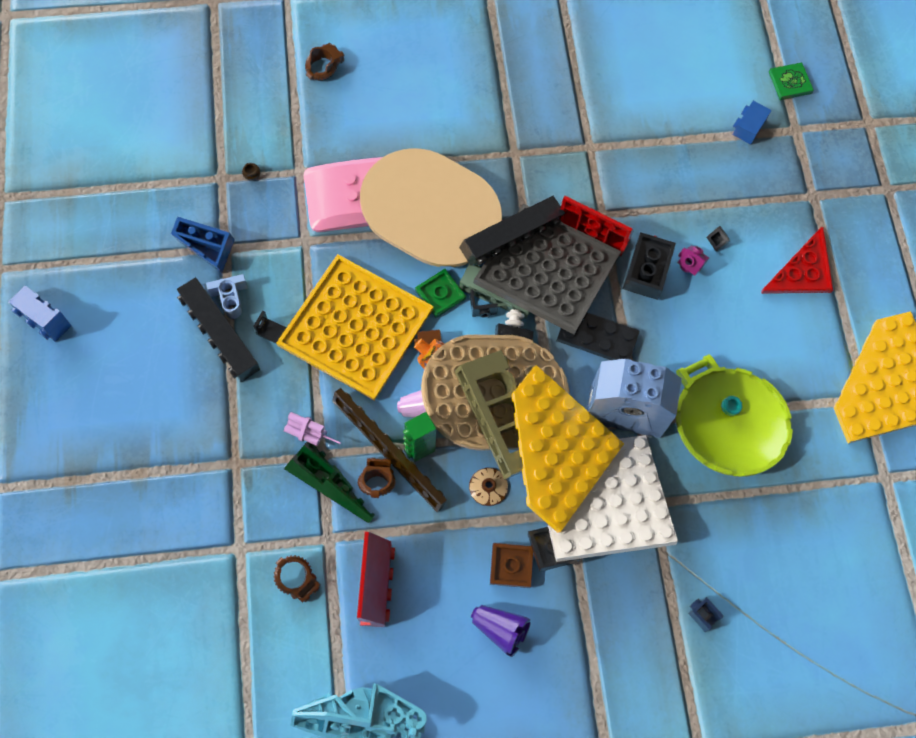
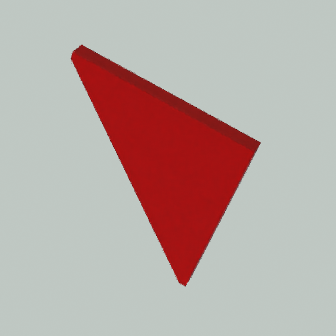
M820 227L762 289V294L831 293L833 291L824 227Z

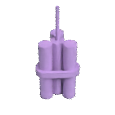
M290 412L284 432L298 437V440L302 442L305 440L316 446L319 445L322 437L341 444V442L326 436L327 430H325V426L314 422L312 418H304Z

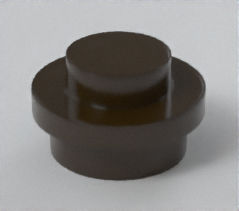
M254 163L245 164L242 169L243 177L247 180L257 179L260 176V168Z

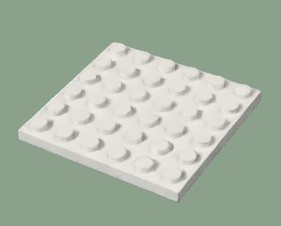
M646 435L620 438L624 445L563 530L557 533L548 525L556 562L677 544L678 540Z

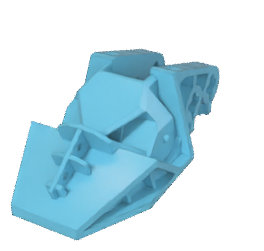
M373 683L372 689L361 687L350 690L340 697L337 695L331 696L330 693H327L302 707L294 709L290 726L326 738L396 737L397 734H400L401 738H421V733H424L427 718L425 712L419 707L382 686Z

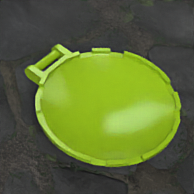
M710 354L686 368L682 367L676 370V374L682 378L681 382L685 387L678 400L676 414L677 429L684 445L698 461L716 472L730 476L745 477L763 473L775 466L783 458L792 439L793 429H791L790 421L792 417L786 401L771 383L764 378L760 379L753 375L751 371L745 369H725V367H719ZM705 366L708 368V370L692 378L689 376V374ZM728 396H736L742 402L741 412L734 416L726 415L721 407L722 401Z

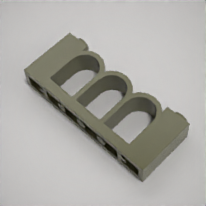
M500 350L464 363L454 372L505 480L522 473L523 462L519 450L509 453L501 435L503 432L516 428L515 421L498 428L489 408L502 403L510 404L515 408L511 396L516 389L515 378L507 371L509 369L508 359ZM493 378L500 380L505 386V395L486 402L478 383Z

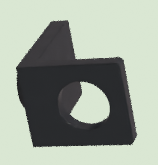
M470 289L472 317L480 316L486 318L497 314L498 304L475 306L473 289Z
M263 310L253 326L256 335L273 343L279 340L287 328L269 320L266 312Z

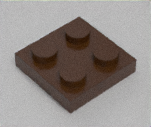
M493 543L490 585L531 588L532 547Z

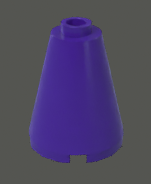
M485 605L475 607L471 614L472 623L510 657H513L519 650L516 646L520 642H524L531 625L530 619L525 616Z

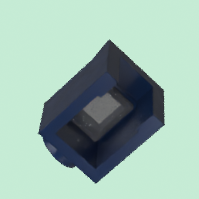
M707 597L703 600L698 598L689 606L692 610L688 614L704 632L711 630L712 626L724 617Z

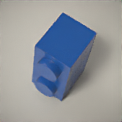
M753 100L750 106L746 105L741 113L743 117H738L733 127L735 130L732 135L751 145L772 110Z

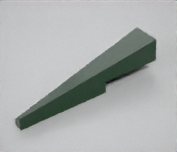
M306 442L285 466L284 470L369 523L375 514L367 511L363 506V499H358L352 492L353 487L335 465L332 466L326 460V453L319 451L314 444Z

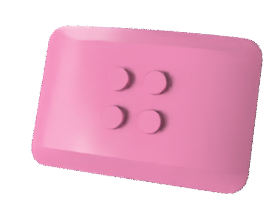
M383 157L325 164L308 168L305 171L304 180L310 226L314 231L326 232L369 226L361 211L360 190L369 169Z

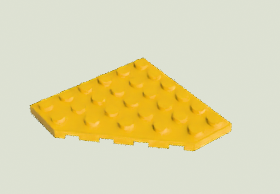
M911 311L878 319L871 328L872 330L834 406V411L847 443L916 426V322Z
M535 365L511 394L512 402L515 405L516 429H518L519 433L518 446L523 462L522 474L527 490V506L559 533L574 515L624 443L543 370Z

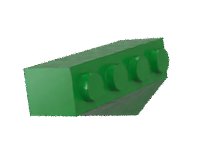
M427 412L404 423L403 439L405 442L403 444L405 446L404 451L409 459L412 458L414 462H417L435 452L436 427Z

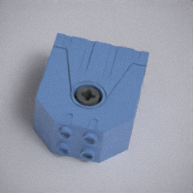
M630 359L603 361L590 387L586 410L605 427H613L618 430L632 431L637 434L661 438L676 417L682 378L664 366H654L653 364L639 361L634 362Z

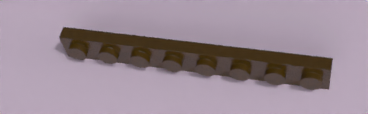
M341 388L336 390L332 402L386 459L391 460L393 467L436 512L440 511L447 501L444 494L431 484L430 479L418 470L417 465L405 456L401 448L393 444L391 438L378 428L377 423L365 414L361 406H357L347 392H344Z

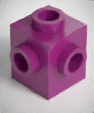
M691 245L687 249L685 247L678 255L680 259L677 263L681 265L680 268L683 271L690 272L695 276L701 271L709 257L703 253L704 251L700 247Z

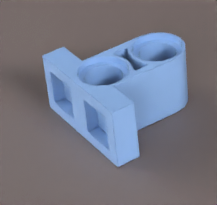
M244 274L206 283L211 297L220 295L227 317L231 319L238 318L242 313L238 291L248 288ZM232 289L230 292L225 293V290ZM232 305L236 306L234 309H228Z

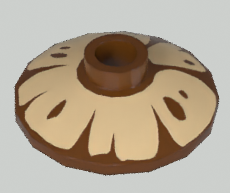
M483 468L473 474L469 482V491L471 497L477 503L483 506H494L504 500L508 492V482L506 479L504 480L501 471L495 468ZM491 482L493 486L487 488L485 484Z

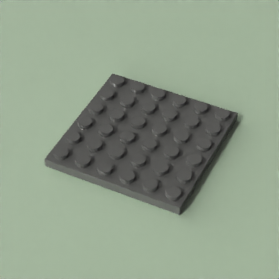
M523 203L522 207L520 208V210H519L518 212H520V211H522V210H524V209H526V208H528V207H530V206H528V205H526V204ZM561 222L555 227H547V230L539 235L537 233L533 234L525 242L519 241L512 249H504L496 257H493V255L488 257L474 278L473 283L575 334L621 251Z

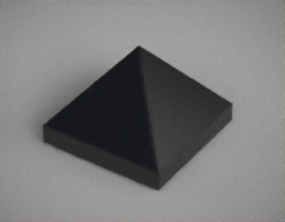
M721 226L717 227L706 237L715 251H718L730 241Z

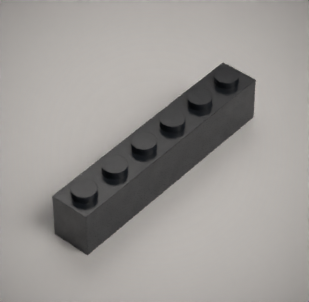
M553 195L464 239L459 248L470 266L476 263L480 265L492 255L496 257L506 248L512 249L519 241L525 242L533 234L537 233L539 235L546 231L547 227L557 226L562 222L561 218L565 212L560 209L561 206Z
M195 277L177 288L179 293L177 299L182 306L186 305L189 308L187 313L193 321L196 319L199 322L197 327L203 335H208L209 339L207 341L213 350L215 348L218 349L220 353L217 355L222 363H228L230 366L228 371L234 379L238 377L240 382L258 372L260 367L198 279Z

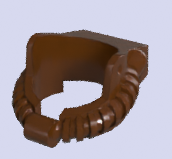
M331 43L312 48L305 63L306 76L310 80L322 81L323 79H328L336 72L338 65L345 61L344 53ZM321 58L331 61L326 65L325 72H316L314 74L311 71V65L315 61L321 60Z
M367 458V466L363 469L357 482L359 489L364 494L370 495L371 498H379V496L387 495L393 491L396 479L393 475L394 471L391 469V460L386 458ZM376 476L387 480L388 484L380 490H371L366 485L369 479Z
M290 555V557L287 556L286 558L281 557L276 562L277 567H275L273 578L275 579V585L280 589L279 591H282L284 594L287 593L286 595L290 594L292 599L298 598L303 603L310 599V595L313 592L316 593L319 590L320 584L316 581V575L312 573L311 565L303 557ZM298 562L304 568L305 578L300 586L288 588L282 583L280 573L281 568L286 563Z

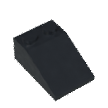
M640 232L622 289L658 300L665 284L676 243Z

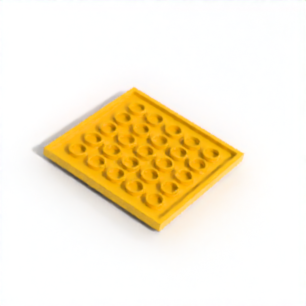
M337 254L276 344L375 401L415 339L417 332L420 331L431 314L433 306Z

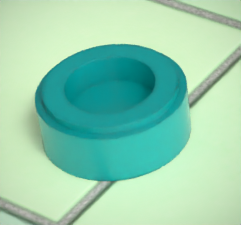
M728 396L722 401L721 407L726 415L734 416L741 412L742 402L736 396Z

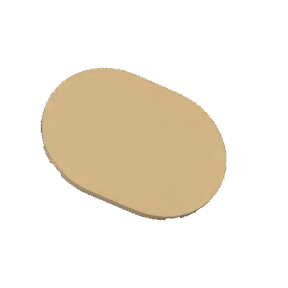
M403 149L384 156L369 169L360 190L361 211L370 229L387 243L415 259L432 266L458 267L466 265L468 261L459 248L463 240L502 220L499 199L492 187L482 177L449 158L426 149Z
M464 335L442 345L426 364L421 384L423 404L436 429L448 440L461 447L481 451L491 450L454 371L464 363L500 350L508 359L509 369L507 371L515 378L516 388L531 369L537 365L570 395L567 378L562 367H559L554 356L546 348H542L531 339L515 335ZM493 378L478 383L486 402L505 395V386L498 379ZM502 403L489 408L498 428L515 421V408L512 405ZM514 428L501 433L508 450H519L518 429Z

